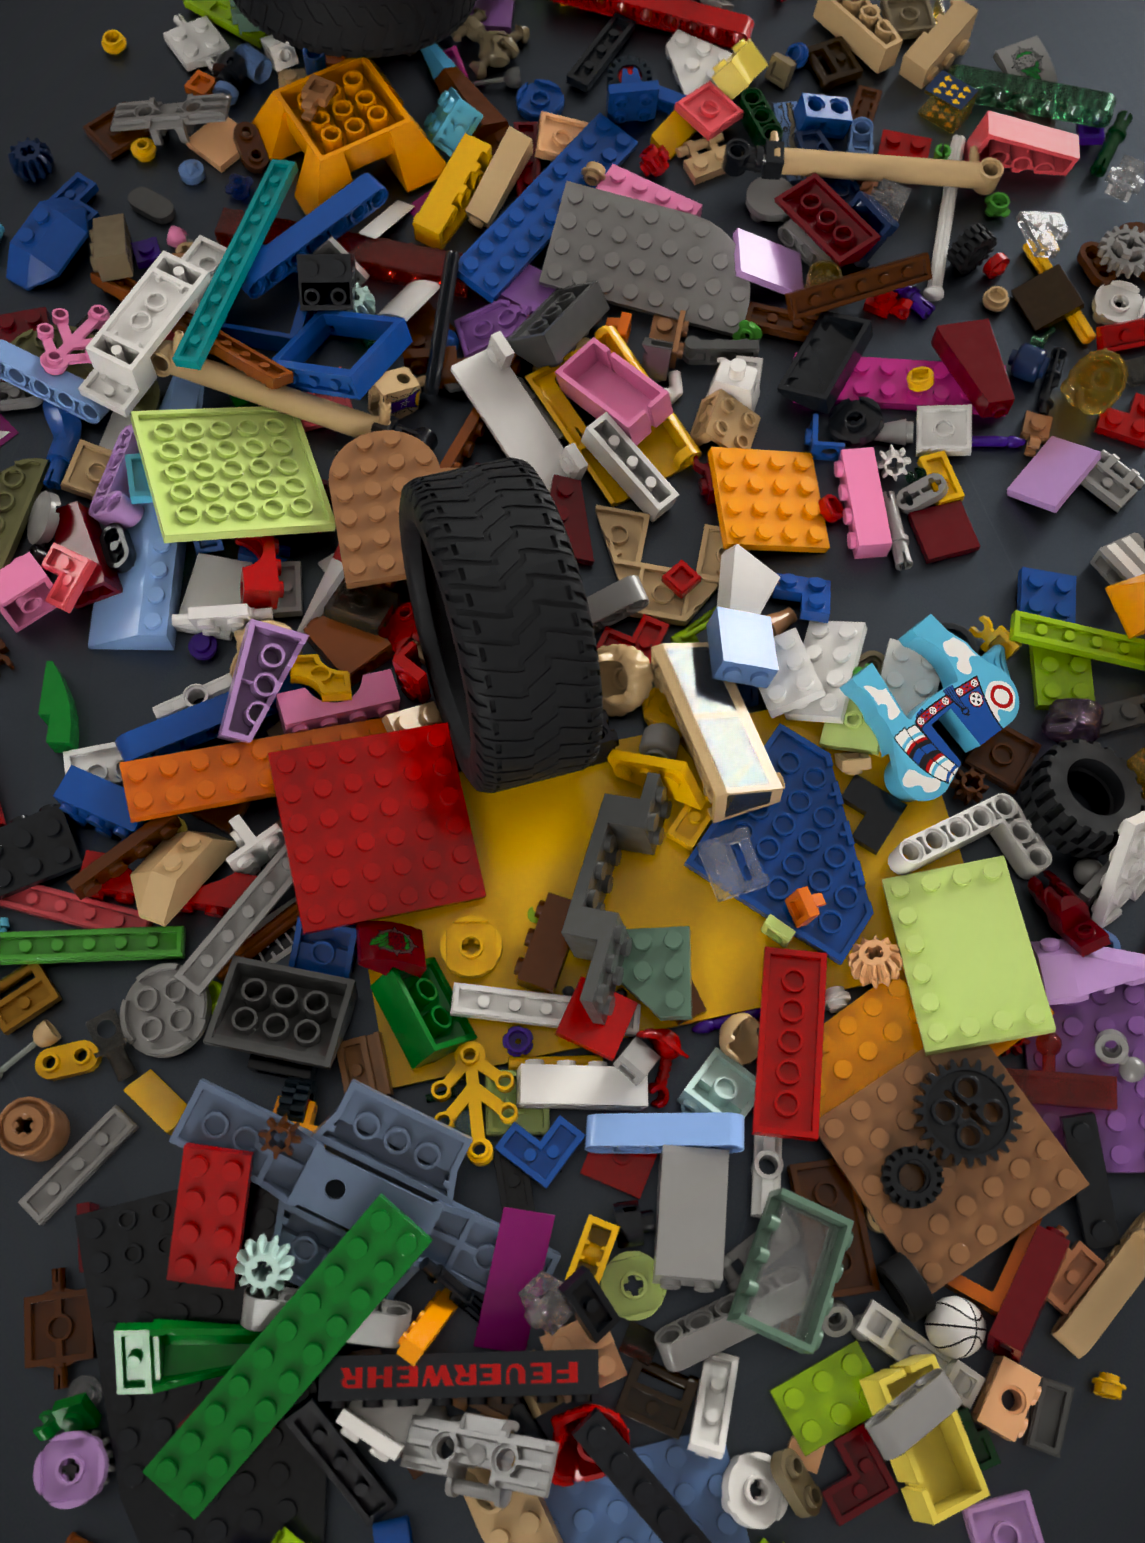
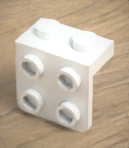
M397 1399L383 1400V1407L362 1408V1400L351 1401L348 1408H344L335 1422L342 1426L340 1433L349 1440L358 1443L359 1439H362L372 1447L369 1452L385 1463H387L389 1458L396 1461L404 1451L413 1414L424 1416L432 1399H418V1406L397 1407Z

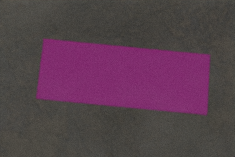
M510 1207L503 1208L474 1347L502 1351H526L555 1215Z

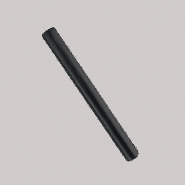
M448 250L445 253L424 384V392L427 395L435 396L439 393L460 254L457 251Z

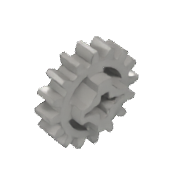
M1124 224L1122 230L1117 226H1114L1112 232L1107 230L1097 247L1099 248L1097 257H1102L1100 265L1107 264L1108 268L1106 271L1115 270L1116 277H1119L1121 273H1125L1126 279H1129L1132 273L1139 277L1142 271L1145 272V231L1137 232L1138 226L1130 230L1127 224Z

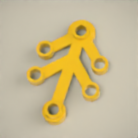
M468 1041L458 1046L454 1054L455 1066L443 1080L433 1083L431 1093L436 1101H447L451 1097V1089L466 1074V1087L449 1108L436 1114L434 1119L440 1121L442 1118H448L450 1120L448 1126L454 1128V1122L469 1105L473 1141L467 1151V1155L472 1164L482 1167L488 1165L494 1157L492 1144L485 1138L482 1103L497 1113L500 1120L505 1124L516 1122L519 1113L514 1103L503 1102L479 1082L480 1072L495 1082L500 1092L508 1093L515 1086L513 1075L508 1071H500L486 1061V1052L480 1043ZM474 1052L476 1055L474 1059L466 1060L464 1058L465 1054ZM502 1078H509L511 1080L508 1086H501L499 1082ZM439 1087H446L447 1091L444 1095H436V1090ZM506 1109H513L514 1115L510 1118H505L503 1112ZM478 1145L485 1146V1151L481 1155L474 1153V1148Z

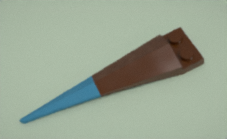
M436 43L421 49L440 94L452 87L464 101L483 114V119L471 136L490 144L493 158L509 127L508 121Z

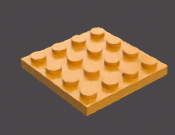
M711 447L709 449L708 459L723 549H728L736 544H739L745 550L826 553L830 549L825 519L820 513L818 504L821 497L812 453Z

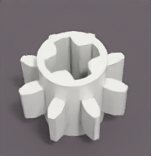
M890 445V450L886 452L879 451L882 461L877 462V467L884 468L881 472L883 478L890 475L894 481H897L898 475L902 473L908 474L905 465L910 464L911 459L909 457L903 458L906 453L904 447L898 451L894 449L893 445ZM896 458L895 467H890L889 464H891L892 459Z

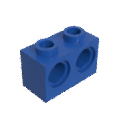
M802 93L793 111L797 132L819 128L826 138L844 139L853 121L849 100L846 97Z

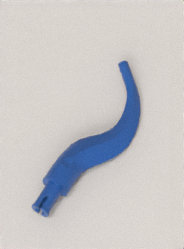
M43 400L44 416L53 435V441L46 457L50 461V465L43 484L47 488L54 489L55 487L56 490L61 489L65 472L81 439L82 423L81 418Z

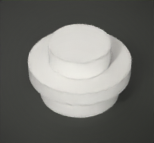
M833 986L826 989V1011L838 1013L847 1007V1004L851 1001L850 993L845 991L843 986Z

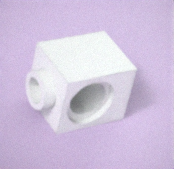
M273 35L260 39L266 57L271 60L272 67L277 72L299 64L295 48L289 45L290 42L282 43L274 39Z

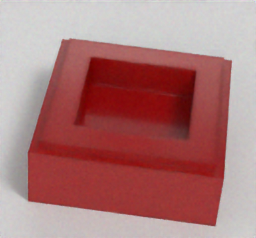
M681 559L662 576L661 581L682 599L701 582L702 577Z

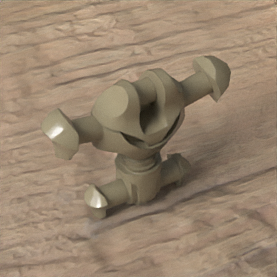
M476 7L474 8V14L469 15L464 24L454 31L451 36L454 42L461 41L464 35L473 42H478L480 45V60L472 61L469 66L476 75L477 80H482L487 76L486 68L488 66L504 67L509 64L510 59L518 56L519 48L515 42L527 43L530 37L529 28L515 24V30L510 34H507L505 31L485 30V25L481 23L487 20L485 10Z

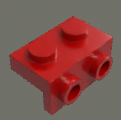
M410 641L406 646H401L395 652L392 662L397 683L402 687V692L409 699L414 700L416 698L424 704L431 697L427 674L421 669L417 644Z

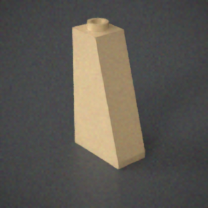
M511 126L508 127L465 210L467 217H469L468 221L480 229L483 226L489 228L533 154L532 138Z

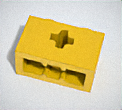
M589 1214L565 1280L583 1265L591 1271L597 1283L600 1284L620 1226Z

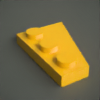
M612 749L607 756L615 775L623 780L644 787L648 772L660 774L663 785L667 788V797L699 810L706 803V799L685 761Z

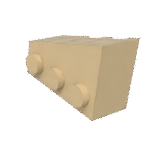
M950 0L951 5L944 15L939 13L936 16L935 22L937 24L929 33L924 31L904 54L899 74L918 88L922 89L940 71L948 69L959 55H964L970 46L969 38L978 9L966 1Z

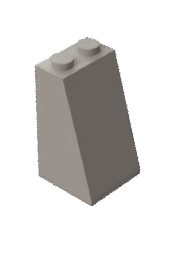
M663 1145L658 1164L653 1283L660 1284V1287L663 1289L678 1290L681 1286H691L697 1292L711 1293L714 1292V1289H719L722 1284L729 1150Z

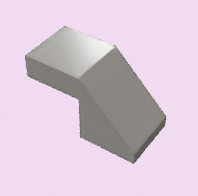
M636 1036L613 1062V1065L637 1086L657 1063L660 1056Z

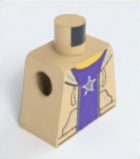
M407 367L386 371L368 391V411L371 415L378 417L382 403L389 401L391 403V416L397 417L399 420L415 412L419 407L420 394L424 393L426 376L422 375L415 378Z

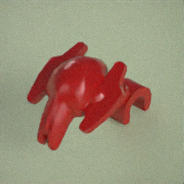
M649 1028L639 1031L636 1036L647 1038L653 1044L656 1053L661 1057L659 1071L657 1072L658 1077H656L655 1082L648 1084V1093L654 1094L658 1091V1097L651 1102V1105L656 1108H663L668 1103L670 1097L666 1086L668 1083L667 1079L670 1077L669 1072H671V1060L679 1055L688 1059L689 1055L681 1050L679 1036L673 1030Z

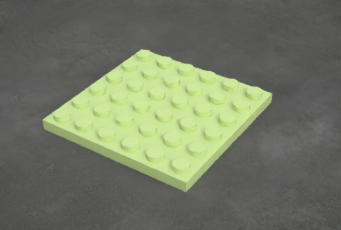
M264 406L131 411V423L164 543L335 531V518L299 418Z

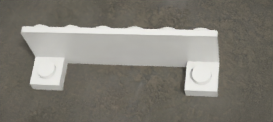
M501 331L491 335L486 350L451 366L452 374L507 458L512 457L528 462L536 470L549 492L554 474L577 480L582 479L588 463L574 442L563 448L511 369L510 365L515 352Z

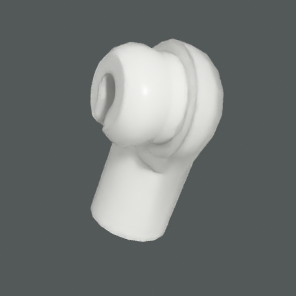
M678 370L668 373L669 387L664 388L669 392L671 405L683 395L681 372Z

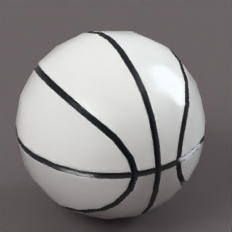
M960 1296L943 1297L936 1302V1309L926 1316L925 1329L931 1345L942 1355L949 1358L961 1359L969 1357L981 1348L985 1340L986 1324L983 1315L972 1302Z

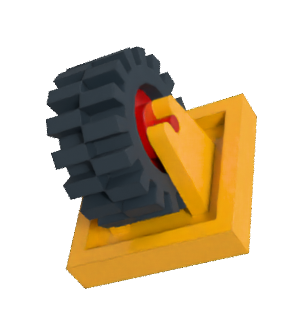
M288 1076L281 1091L282 1096H277L273 1113L282 1117L284 1114H287L288 1120L294 1123L299 1122L300 1126L313 1132L318 1127L314 1125L318 1105L315 1102L317 1082L313 1079Z

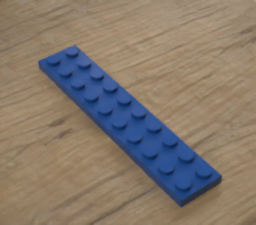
M599 112L460 257L457 278L487 301L493 303L550 242L566 181L596 188L597 186H590L584 181V175L581 174L582 168L586 167L588 162L595 161L603 165L607 173L612 164L620 167L637 149L639 142Z

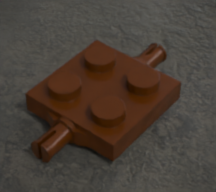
M66 1267L51 1269L52 1290L42 1295L24 1297L25 1369L36 1367L54 1368L53 1390L69 1388L68 1366L78 1361L97 1358L87 1289L74 1290L66 1288Z

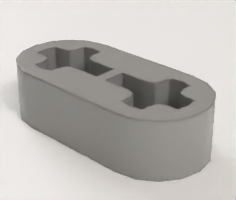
M938 473L929 474L901 489L896 495L897 505L905 514L925 509L946 496L948 484L942 475ZM935 482L938 485L939 490L937 492H933L931 483ZM909 495L911 498H914V504L911 506L906 503L905 499Z

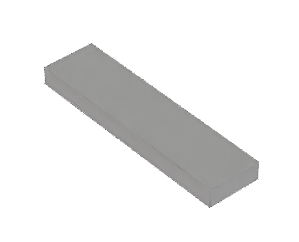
M115 1104L18 1203L39 1225L43 1226L140 1127Z

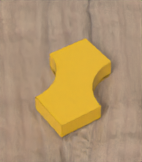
M318 654L297 656L294 665L290 669L291 683L303 684L313 688L320 695L322 702L352 700L350 674L348 671L335 670L326 666L320 660Z

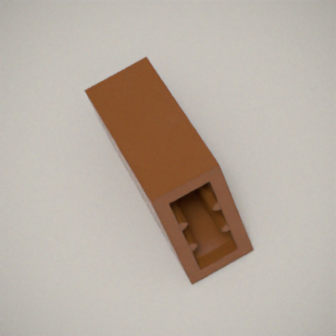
M328 613L312 619L306 628L303 629L304 634L309 635L307 642L330 668L349 672L351 687L362 680V675L373 672L394 656L392 645L387 639Z

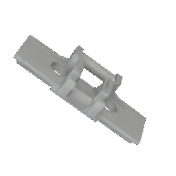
M192 93L187 95L186 101L163 104L161 101L157 102L155 97L145 101L118 103L110 130L111 132L149 129L154 144L159 146L164 145L162 136H166L167 130L174 129L181 143H189L188 133L194 132L196 124L227 120L232 98L230 94L226 95L224 93L193 96Z
M465 1413L459 1422H450L413 1414L400 1466L447 1477L445 1483V1493L447 1496L456 1498L458 1495H464L491 1501L496 1507L505 1508L510 1501L512 1491L548 1498L559 1443L510 1433L511 1431L517 1432L519 1430V1423L508 1419L485 1417L482 1414ZM452 1438L455 1445L454 1451L449 1458L444 1459L441 1453L442 1446L446 1440ZM514 1456H515V1463H514L513 1467L511 1468V1465H512V1462H513ZM479 1467L491 1470L489 1483L483 1484L465 1480L467 1469Z

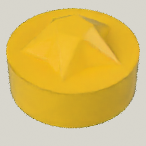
M924 366L912 369L906 376L908 388L915 392L926 391L935 382L933 370Z

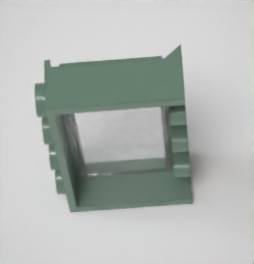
M785 1188L770 1191L726 1321L741 1325L791 1348L799 1354H814V1351L819 1348L823 1339V1330L821 1328L824 1318L833 1307L834 1298L832 1297L835 1283L840 1280L843 1274L844 1265L842 1260L844 1253L850 1248L854 1238V1233L852 1232L854 1221Z

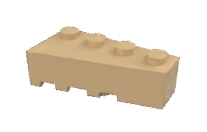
M869 0L817 1L813 17L835 37L842 36L849 49L874 72L879 74L895 65L903 39L888 19H883L880 16L881 10L877 4L872 5Z

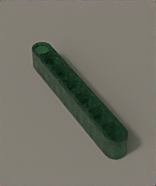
M961 64L952 65L947 73L978 90L968 103L1096 128H1103L1110 124L1117 102L1116 97L1109 92Z

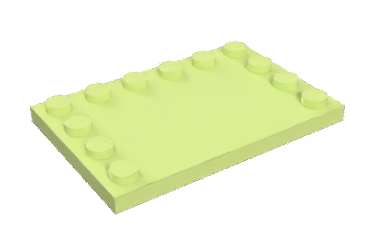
M1004 855L882 879V886L897 946L900 949L903 969L925 1056L1055 1033L1056 1025Z

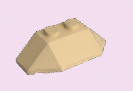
M197 831L176 833L172 838L162 840L130 874L139 917L166 927L237 847L236 842L214 833Z

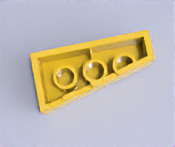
M465 133L422 208L413 219L412 225L414 227L415 240L442 252L467 218L465 210L492 160L490 144Z

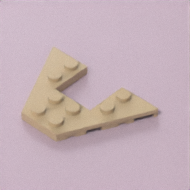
M596 505L595 513L618 581L631 575L639 576L650 602L646 608L630 617L641 619L643 614H646L662 622L685 627L719 588L721 555L727 550L723 549L720 526L705 524L696 572L702 577V580L686 596L680 599L661 581L662 576L671 569L670 567L641 562L650 514Z

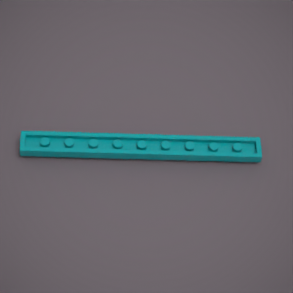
M271 160L172 358L177 367L201 370L298 172L295 161Z

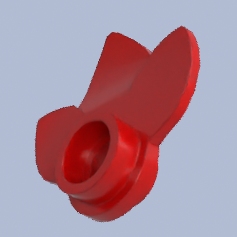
M411 602L400 605L395 614L386 618L380 625L378 636L388 639L394 653L401 646H405L411 638L420 643Z

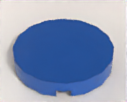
M538 79L529 85L527 82L517 91V111L522 118L529 122L538 121L539 123L541 111L561 115L565 105L564 93L561 92V88L557 84L549 80Z

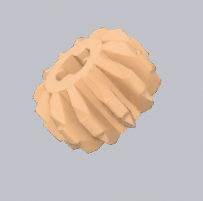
M876 935L870 941L862 937L861 945L853 944L852 953L849 954L848 958L851 975L854 979H859L863 987L872 983L875 990L878 984L883 983L889 987L890 979L898 980L899 971L903 967L900 949L897 944H891L888 937L879 941Z

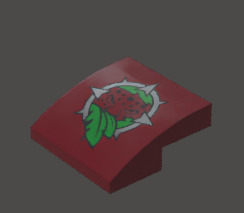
M370 920L357 923L358 965L385 976L392 967L419 978L426 971L422 930L389 921Z

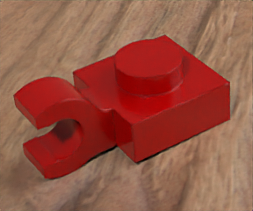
M890 291L867 298L863 310L885 319L888 318L889 314H892L899 319L907 320L911 313L910 308L913 301L908 298L897 299L899 293Z

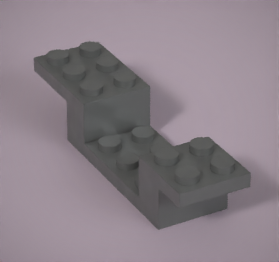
M648 772L640 799L604 794L561 932L575 958L591 960L580 1002L592 1022L605 1025L607 1016H611L614 1011V992L616 985L620 986L624 975L623 961L625 956L628 957L632 948V939L629 937L619 913L606 911L604 900L606 893L610 894L612 890V874L614 867L620 864L621 850L654 855L657 845H661L663 842V823L665 818L668 819L670 817L672 803L668 800L667 788L663 785L660 774Z

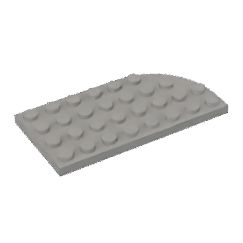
M566 181L539 279V285L552 289H562L567 286L597 280L608 304L679 320L680 310L686 311L684 321H689L690 326L731 337L738 331L739 323L745 320L750 301V281L739 278L735 274L734 251L736 244L727 233L714 223L690 213Z

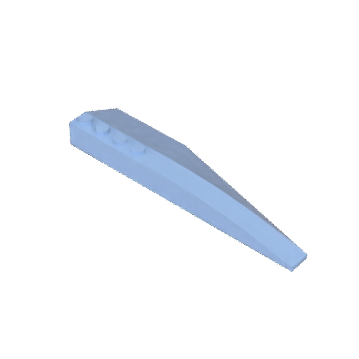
M173 376L159 410L202 408L204 386ZM153 502L140 503L144 507V514L141 520L135 526L126 528L129 531L136 552V561L129 571L118 573L123 592L93 603L88 640L89 649L175 650L177 631L172 625V614H179L187 542L164 543Z

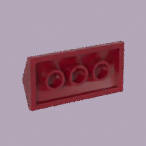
M816 172L774 199V202L838 266L859 262L880 240L881 236Z

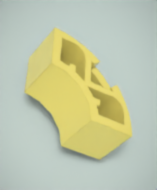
M744 38L732 47L734 53L726 60L722 59L712 68L715 72L712 75V80L731 100L749 87L750 83L768 66L767 61L751 38L747 41Z

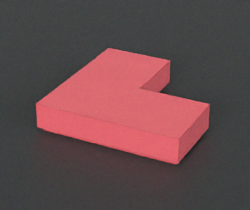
M53 542L41 564V568L58 577L45 601L70 614L98 563Z

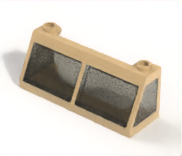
M708 642L662 643L652 646L651 666L653 667L652 672L654 674L653 684L656 689L659 688L661 693L664 692L703 782V793L705 797H708L709 802L713 803L712 807L708 808L713 824L780 802L783 789H785L784 779L780 772H775L734 682L712 679Z

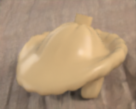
M626 644L604 645L597 649L603 709L606 710L607 715L610 717H622L641 706L643 701L649 697L654 680L653 667L650 665L649 658L644 656V653L641 650H637L634 646H627Z

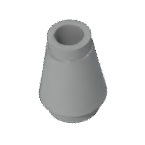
M906 418L884 423L883 429L874 441L906 446V443H913L914 422L907 421Z

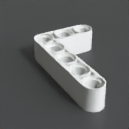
M1001 793L904 839L889 854L888 865L898 875L909 874L990 834L1019 877L1029 880L1033 876L1039 875L1051 865L1052 854L1039 834L1032 830L1031 822L1029 819L1026 820L1016 800L1008 794Z

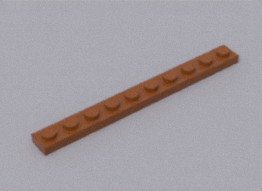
M91 272V283L101 288L104 292L115 296L121 302L137 284L136 281L129 277L102 282L99 272ZM186 311L174 326L172 332L175 333V331L181 330L185 334L194 315ZM219 331L209 354L224 360L228 365L241 370L248 377L258 380L269 389H279L281 386L293 383L294 372L223 331Z

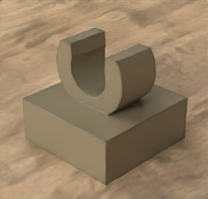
M776 52L771 56L764 77L780 88L785 89L790 84L797 64L789 56H783Z

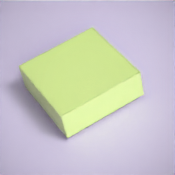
M772 914L768 916L761 928L762 933L785 948L796 933V931Z

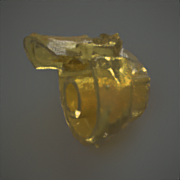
M1107 348L1093 352L1090 351V353L1079 359L1070 370L1068 377L1061 384L1060 390L1066 395L1070 405L1079 408L1085 415L1103 414L1108 408L1113 406L1125 389L1128 379V366H1126L1125 361L1119 354L1107 350Z

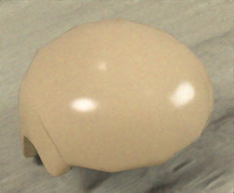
M745 1012L731 1015L721 1025L719 1030V1046L721 1051L741 1065L750 1064L757 1058V1029L759 1028V1022L752 1015Z

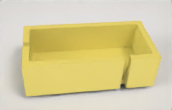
M913 1354L890 1365V1368H884L860 1379L859 1382L872 1416L923 1375L940 1368L935 1354ZM957 1410L901 1456L890 1460L897 1481L906 1484L905 1487L901 1488L913 1521L935 1525L990 1496Z

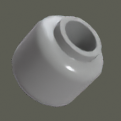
M667 723L651 724L643 732L639 752L640 754L675 760L680 745V735Z

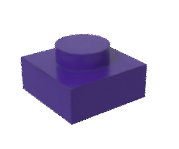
M1078 119L1075 128L1076 134L1079 135V146L1103 145L1105 139L1103 119Z
M156 236L131 243L139 270L150 267L161 254Z

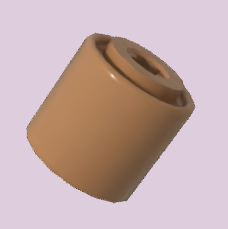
M31 1096L18 1098L9 1103L0 1113V1145L14 1156L35 1162L47 1161L60 1154L67 1145L70 1136V1121L65 1112L47 1101ZM33 1120L30 1124L32 1131L29 1134L23 1132L26 1123Z

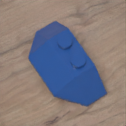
M65 196L40 201L10 241L6 278L25 290L30 291L35 286L45 284L60 277L89 236L87 209Z

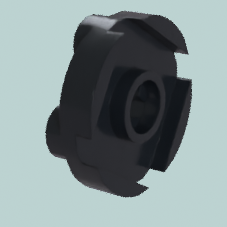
M859 397V400L850 401V398L843 400L829 414V430L833 440L838 443H845V447H850L851 449L864 448L867 443L879 435L884 427L880 406L876 401L868 397ZM861 419L859 424L851 425L850 421Z

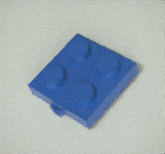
M1022 567L1018 571L1017 610L1075 623L1076 576Z

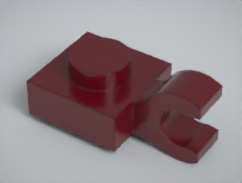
M696 455L693 458L692 466L694 471L703 477L699 479L700 493L705 495L707 505L716 504L708 456L707 463L701 464Z

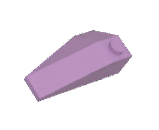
M1044 938L1041 941L1030 942L1049 1005L1082 1002L1089 1000L1090 993L1102 990L1104 994L1115 992V986L1117 985L1136 986L1145 983V954L1103 947L1082 957L1064 939Z

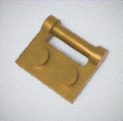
M23 964L0 979L1 994L32 973L35 978L0 1000V1028L7 1036L63 1000L42 964Z

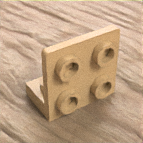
M720 388L701 400L690 436L698 447L712 440L720 447L751 449L761 417Z

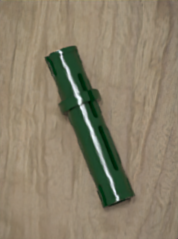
M1120 111L1116 116L1113 126H1110L1105 134L1106 139L1090 168L1091 174L1095 173L1097 167L1099 168L1095 175L1096 177L1105 175L1119 144L1127 136L1126 130L1133 120L1131 113H1129L1126 120L1124 119L1128 111Z

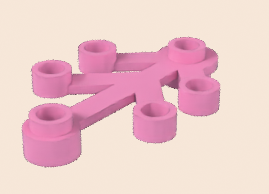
M93 305L88 311V319L73 334L68 325V311L63 308L54 309L52 311V322L57 325L63 343L58 349H56L53 342V326L48 323H41L37 326V337L42 340L45 352L40 356V364L45 372L50 375H61L66 371L68 365L92 364L85 347L93 338H85L94 329L100 330L109 319L110 313L103 305ZM75 350H85V353L71 354Z

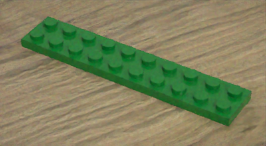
M380 1193L149 1462L142 1473L196 1520L433 1239Z

